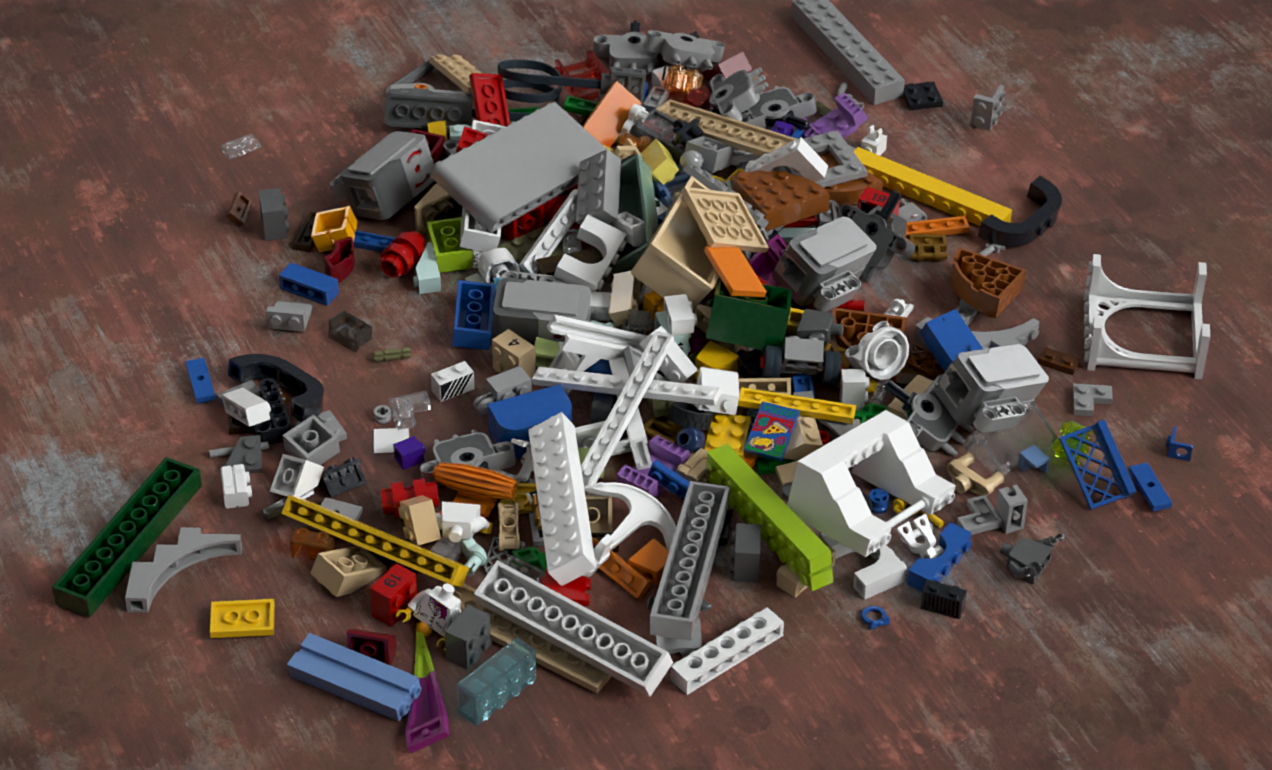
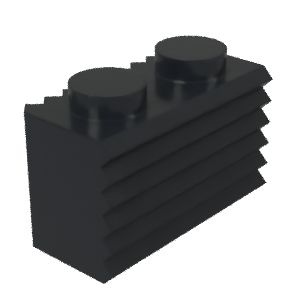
M927 579L922 590L920 608L960 619L966 605L967 590Z

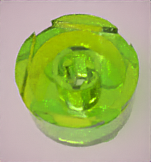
M1072 420L1069 422L1064 421L1060 432H1062L1061 436L1086 428V426ZM1093 430L1085 433L1083 439L1092 442L1089 436L1090 434L1094 435ZM1073 438L1066 440L1068 447L1076 450L1079 441ZM1056 439L1052 450L1055 451L1056 457L1068 461L1060 440ZM1081 443L1078 451L1087 454L1090 446ZM1076 455L1074 461L1079 466L1081 463L1078 460L1084 458Z

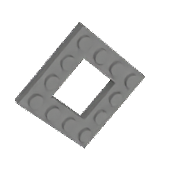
M837 130L803 139L816 153L829 150L840 165L828 168L825 178L815 183L822 187H827L867 177L868 170ZM784 166L788 173L802 176L796 169Z

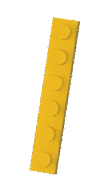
M741 387L738 406L760 409L761 403L764 401L800 410L799 416L853 424L856 413V405Z

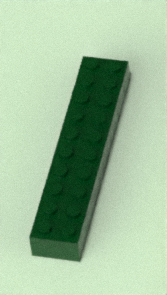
M165 457L52 586L55 604L91 617L131 570L132 562L139 561L202 487L200 469Z

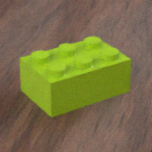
M462 217L427 222L428 242L432 243L439 273L473 268V250L460 247Z

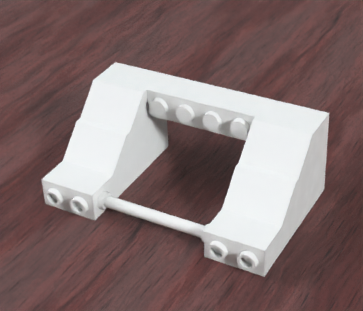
M885 410L798 460L787 506L805 524L866 557L872 552H876L883 545H887L891 539V528L919 510L931 515L941 510L945 505L950 504L955 497L954 490L956 485L935 474L925 450L920 447L909 422ZM853 466V474L912 506L886 522L871 514L860 488L856 487L848 468Z

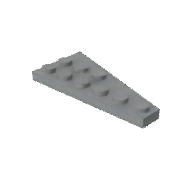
M686 164L683 169L710 190L736 193L731 188L724 186L725 184L720 180L713 178L712 174L696 165L691 167ZM744 201L755 223L765 228L769 223L764 218L765 215L757 209L754 211L752 205Z

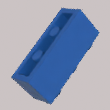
M290 263L279 274L280 289L328 306L339 294L338 279L300 265Z

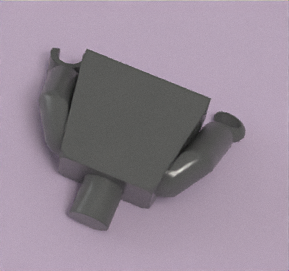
M805 309L797 328V337L800 339L817 338L824 341L825 345V342L830 343L833 335H843L844 326L843 324L834 323V315L832 313H827L823 310Z
M1060 533L1055 538L1050 536L1042 540L1020 538L1015 546L1004 543L1000 554L1008 557L1007 569L1011 571L1015 578H1022L1034 584L1050 563L1053 546L1056 545L1058 540L1063 541L1065 535Z

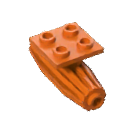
M440 462L433 469V477H435L436 482L458 491L453 500L454 503L481 505L480 516L489 517L498 499L512 500L516 494L517 480L493 470L467 464Z

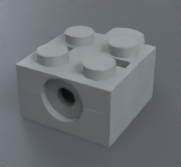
M521 366L487 378V393L476 397L473 405L479 414L485 415L488 413L487 404L532 392L531 378Z

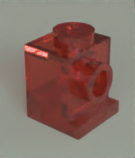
M702 85L699 89L694 88L689 94H686L682 102L696 108H701L709 101L712 95L709 89Z

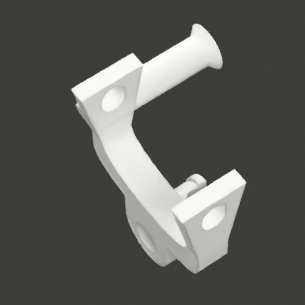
M637 104L632 106L628 119L617 138V141L625 144L626 138H630L641 152L645 150L647 143L644 144L629 136V131L638 119L642 122L646 120L649 114L646 108Z
M512 438V443L527 447L526 453L522 456L525 460L521 459L523 465L518 475H512L502 470H497L496 472L517 480V483H520V481L526 482L531 472L534 471L531 445L528 441Z
M926 514L912 521L917 527L913 531L909 521L895 529L901 536L902 542L908 545L911 552L920 554L923 559L936 558L944 553L943 548L939 545L933 548L936 544V539L932 533L933 526L928 521ZM903 527L906 528L907 534L904 533ZM923 535L925 538L924 544L917 543L915 538Z

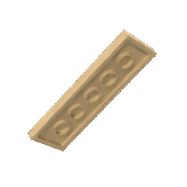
M437 54V56H430V63L464 92L472 94L469 75L472 73H482L481 71H478L475 66L469 64L460 55L447 57L443 54Z

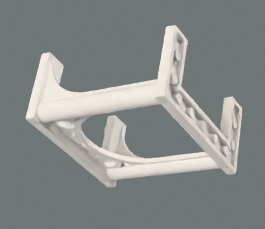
M1093 254L1092 262L1089 261L1088 264L1090 276L1086 277V287H1088V290H1084V301H1087L1084 303V313H1087L1084 315V325H1087L1084 328V337H1087L1084 341V350H1087L1084 354V362H1087V370L1095 371L1096 365L1188 372L1194 373V379H1202L1210 341V324H1203L1202 298L1207 277L1206 263H1198L1193 294L1132 290L1113 283L1102 270L1101 255ZM1098 305H1105L1109 310H1104ZM1129 307L1191 311L1193 358L1142 354L1123 349L1108 337L1105 331V322L1114 312Z

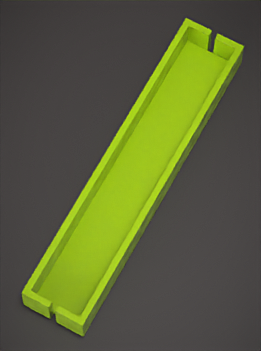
M728 443L708 451L706 466L709 470V484L730 487L729 506L734 508L740 518L744 519L748 524H761L760 539L764 540L770 550L779 556L781 562H785L790 571L800 578L801 583L806 585L811 591L833 583L831 550Z

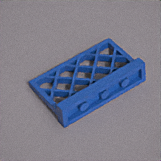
M1105 419L1059 438L1090 510L1123 498L1127 499L1135 494V486ZM1093 430L1096 436L1095 442L1092 443L1083 439L1085 433ZM1073 438L1079 441L1076 450L1068 447L1066 440ZM1081 443L1092 447L1089 456L1078 451ZM1095 448L1103 452L1104 457L1102 461L1091 457ZM1076 455L1087 459L1084 468L1076 465L1074 461ZM1089 461L1100 465L1097 474L1086 469ZM1103 466L1111 470L1112 475L1110 479L1099 475ZM1084 473L1095 477L1092 486L1084 483L1082 479ZM1097 479L1108 483L1105 492L1094 487ZM1110 484L1118 487L1121 494L1113 496L1107 493ZM1092 491L1103 495L1100 502L1093 504L1090 497Z

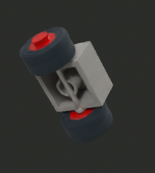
M790 336L785 338L782 349L779 346H765L763 357H760L759 367L762 368V378H779L780 373L796 375L804 373L805 375L818 376L819 371H821L820 380L822 385L837 386L841 369H843L841 353L836 351H824L823 353L824 341L817 338L800 339L797 336Z

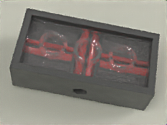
M657 109L650 111L644 122L638 119L631 128V137L644 144L647 143L646 148L657 139L669 151L676 165L680 164V158L685 152V148L681 144L674 146L671 143L676 139V133L672 131L673 122L676 120Z

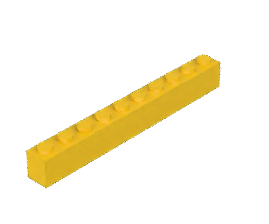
M860 147L853 151L868 172L883 182V187L897 191L902 195L953 216H965L968 222L980 227L981 223L991 214L1005 222L1011 223L1012 209Z
M288 495L281 513L454 586H463L470 568L301 497Z

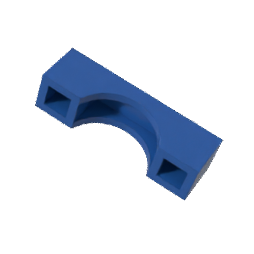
M950 522L941 532L939 546L943 548L944 553L932 559L918 558L908 570L907 584L922 591L927 579L940 582L944 576H948L954 564L957 565L962 555L970 550L972 546V532Z

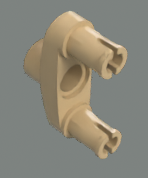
M969 452L947 464L948 473L953 478L952 483L956 485L955 491L959 494H963L968 490L979 496H988L995 487L1004 482V477L1000 472H995L989 478L984 479L969 469L967 466L974 463V457Z

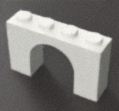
M799 138L795 141H790L783 147L776 148L769 154L762 155L756 160H751L747 163L745 172L774 171L773 168L777 166H789L799 171L804 178L817 182L825 178L828 165L802 138Z
M587 214L579 228L577 238L596 247L601 252L603 260L595 264H587L564 253L556 267L554 277L567 284L584 285L589 287L591 291H600L605 282L603 281L604 277L608 278L612 268L610 266L612 264L615 265L620 256L618 252H623L627 244L625 241L627 234Z
M823 533L820 534V540L836 551L835 559L848 553L856 552ZM883 545L876 552L869 554L876 559V563L854 573L853 588L864 600L905 582L907 567L887 545Z

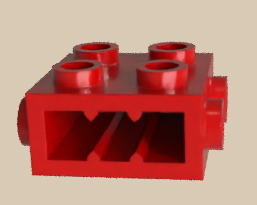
M546 568L545 577H541L542 585L583 607L590 605V593H587V591H591V578L582 575L561 586L548 573V568Z

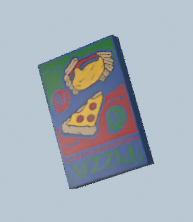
M762 401L744 447V453L782 462L798 421L800 410Z

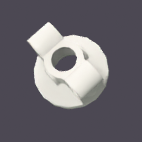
M881 321L873 327L872 333L862 337L859 345L849 347L845 352V356L853 369H864L866 374L880 380L890 379L904 367L909 354V344L907 337L902 331L890 326L887 321Z

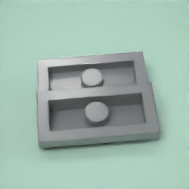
M697 619L692 641L656 635L657 646L667 651L669 655L680 652L682 657L688 656L691 652L702 647L700 619Z

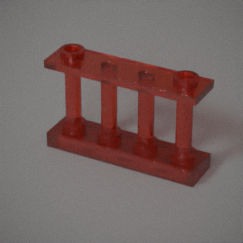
M593 50L586 52V59L575 64L563 66L559 59L555 60L554 68L560 72L562 77L584 79L594 77L597 80H601V73H609ZM582 68H587L590 70L575 75H570L568 73ZM565 86L573 97L585 100L598 98L600 94L599 90L584 94L583 90L590 88Z

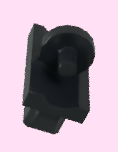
M695 118L688 124L685 120L677 119L674 121L672 131L676 133V139L671 143L674 146L681 144L686 148L687 141L693 140L690 135L694 139L701 137L704 131L698 126L700 120Z

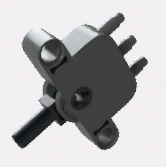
M894 190L891 192L882 210H876L874 214H867L849 204L841 205L838 210L839 217L850 218L877 247L867 266H870L864 278L867 282L871 280L877 269L881 270L889 265L895 253L909 257L915 251V245L912 241L894 231L892 224L894 219L890 216L901 198V194Z

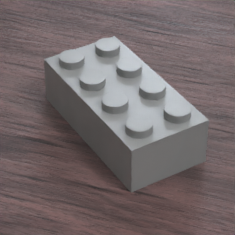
M607 149L580 161L576 222L580 225L587 214L606 224L618 220L621 159Z

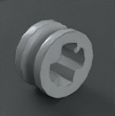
M386 405L377 406L374 409V420L379 424L390 422L392 418L390 407Z

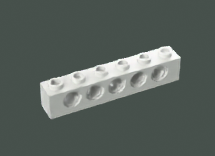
M768 607L755 613L746 621L740 622L736 627L725 631L713 641H709L705 646L691 652L687 657L676 661L671 666V681L686 695L690 694L782 637L784 621Z

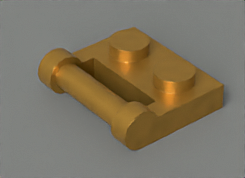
M668 415L652 416L643 425L646 436L653 438L659 435L676 444L678 432L685 428L668 420ZM655 427V428H657V429H659V430H661V431H663V432H665V433L671 435L672 437L670 438V437H668V436H666V435H664V434H662V433H660V432L654 430L653 428Z

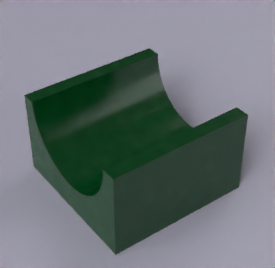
M719 276L711 304L712 309L706 338L764 350L767 345L779 346L782 349L791 310L792 290L762 284L767 291L765 297L731 296Z

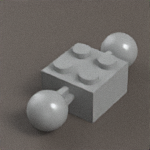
M702 136L687 141L685 152L680 158V165L682 169H684L686 164L691 167L696 165L709 173H714L730 166L731 158L735 154L736 148Z

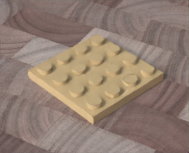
M684 187L681 191L710 248L739 247L741 251L766 253L769 249L739 193Z

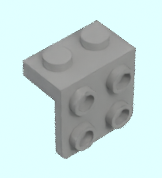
M1004 85L998 87L993 98L975 94L970 126L990 131L992 126L997 124L998 116L1002 115L1004 109L1002 105L1006 94L1003 91Z
M278 301L274 307L268 306L266 310L268 328L305 332L312 312V305Z

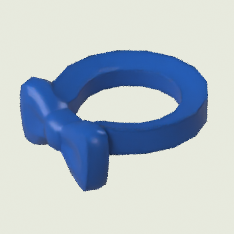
M868 606L862 611V621L869 625L871 630L878 626L890 624L889 616H886L885 610L881 607ZM870 611H877L882 615V618L877 621L867 618L866 614Z

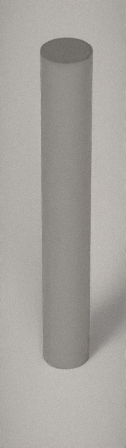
M268 441L261 442V450L269 449ZM235 446L209 450L210 458L231 455Z

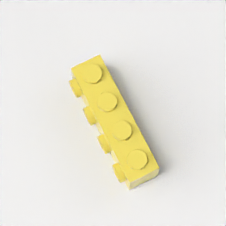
M657 139L641 153L644 162L651 168L652 179L656 183L660 181L664 185L666 182H671L679 171L669 151Z

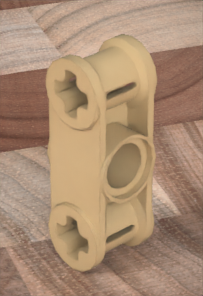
M519 502L510 505L498 503V521L500 522L499 551H503V549L520 550V534L518 533Z

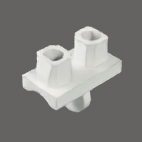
M897 298L891 301L890 307L884 314L907 317L913 310L914 305L905 304L903 299Z

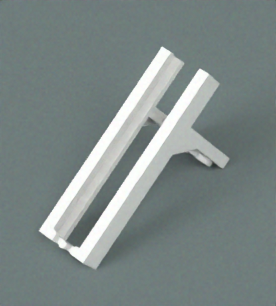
M553 315L547 328L551 333L564 335L566 339L564 342L560 341L558 343L561 349L549 368L584 371L600 359L612 360L621 357L625 359L623 349L627 346H631L644 353L645 350L639 343L648 335ZM563 388L568 396L572 389Z
M624 357L609 360L612 375L629 377ZM637 407L626 427L627 437L618 442L611 456L632 451L638 471L651 468L652 462L646 444L648 443ZM605 421L575 428L577 446L591 448Z

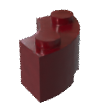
M352 237L334 241V251L324 257L325 274L338 279V283L348 277L355 266Z

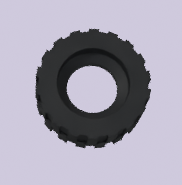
M675 402L671 404L668 420L683 427L708 430L710 429L713 413L698 410L692 404Z

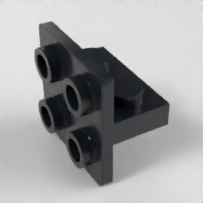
M352 457L345 460L344 464H341L339 467L335 464L327 467L326 471L322 472L319 483L323 482L329 498L367 484L360 467L362 463L361 458L355 460Z

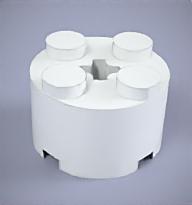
M495 248L488 252H483L480 256L478 270L486 283L494 284V278H501L502 274L507 271L521 272L518 263L506 248Z

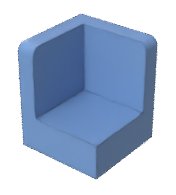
M1033 445L1020 452L1018 467L1022 471L1033 467L1039 468L1044 473L1048 472L1050 457L1037 446Z

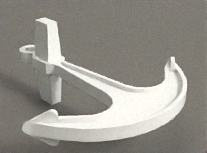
M600 482L584 487L585 491L595 496L617 497L623 500L629 508V515L611 536L607 534L594 548L596 569L583 576L590 578L609 558L610 551L643 525H652L658 528L664 536L668 551H670L676 525L667 509L652 495L637 487L615 482Z

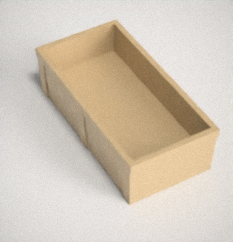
M692 176L684 186L710 190ZM680 191L666 211L665 218L649 240V245L630 274L663 298L665 296L686 294L688 301H692L694 309L713 289L719 275L704 252L705 246L709 245Z

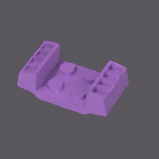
M842 93L835 97L837 108L814 123H810L808 130L795 127V130H803L802 139L836 130L844 139L857 131L858 127L868 120V117L848 95Z
M656 435L649 441V455L652 463L657 460L676 472L677 467L688 460L689 450H684L681 446L659 435ZM624 465L617 473L616 483L637 487L654 498L659 497L667 489L659 484L657 480L648 476L650 468L637 471L636 466L631 468Z

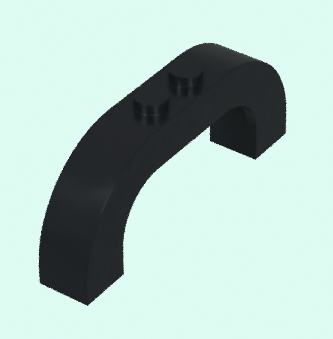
M1039 176L1030 183L1027 197L1038 203L1041 208L1020 223L1005 222L991 214L981 223L978 236L990 243L1005 247H1019L1031 243L1055 224L1062 204L1059 190L1050 181Z
M246 354L229 359L228 376L235 381L243 383L253 379L271 378L277 384L297 395V397L292 398L291 416L303 422L313 414L317 417L322 412L323 385L319 380L292 363L266 354Z

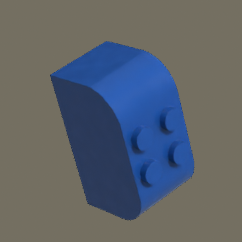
M561 384L487 404L488 432L494 444L511 442L512 438L530 442L529 429L561 412L572 423V404ZM512 443L514 445L515 458H522L527 451V447Z

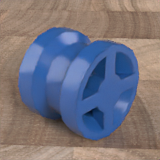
M883 489L872 490L869 493V498L872 502V512L875 514L885 513L888 509V492Z

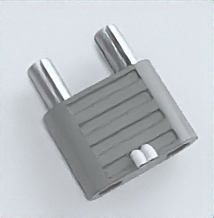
M904 198L900 201L903 206L899 208V217L907 220V222L924 221L927 219V214L914 203H909Z

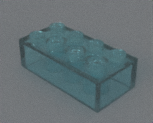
M517 637L457 684L458 713L478 726L481 722L486 721L496 710L501 709L511 698L516 697L526 686L531 685L536 679V650Z

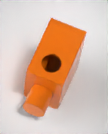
M653 538L628 559V564L650 580L652 585L656 586L660 584L669 551Z

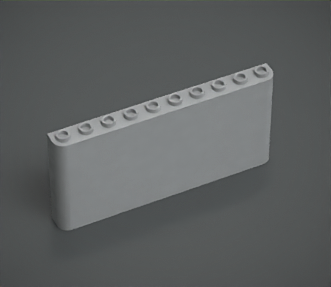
M556 102L548 103L540 110H535L528 116L525 115L517 122H512L504 129L501 128L496 133L486 136L485 139L476 141L468 148H463L454 155L451 154L447 159L438 161L433 166L434 170L431 178L492 233L578 185L580 161L607 148Z

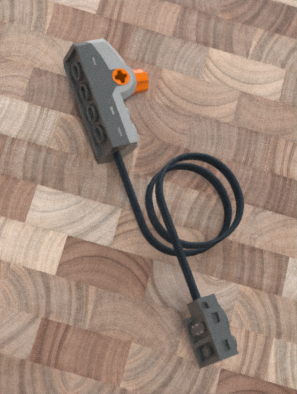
M505 60L498 64L497 73L502 74V77L505 78L503 80L504 88H532L546 92L543 94H527L504 89L506 99L543 103L555 99L556 103L560 106L562 86L600 89V94H606L613 82L618 81L643 106L646 81L645 69L611 67L610 74L601 73V80L562 77L560 72L551 65L534 60ZM507 69H534L548 73L551 76L524 74ZM425 83L395 84L386 88L384 122L388 126L428 129V122L446 120L447 131H450V126H471L472 118H476L472 94L460 91L435 90L431 85ZM550 85H557L558 87L555 89ZM508 112L510 121H519L525 115L532 114Z

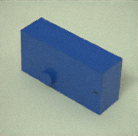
M458 280L452 346L489 350L492 334L495 284Z
M956 309L926 322L919 333L944 371L954 362L959 353L983 349Z

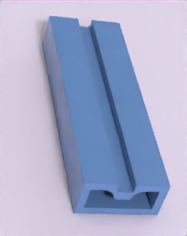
M311 633L308 634L301 644L299 653L295 652L287 664L291 677L396 721H400L403 715L408 713L411 703L414 699L418 698L421 692L417 676Z

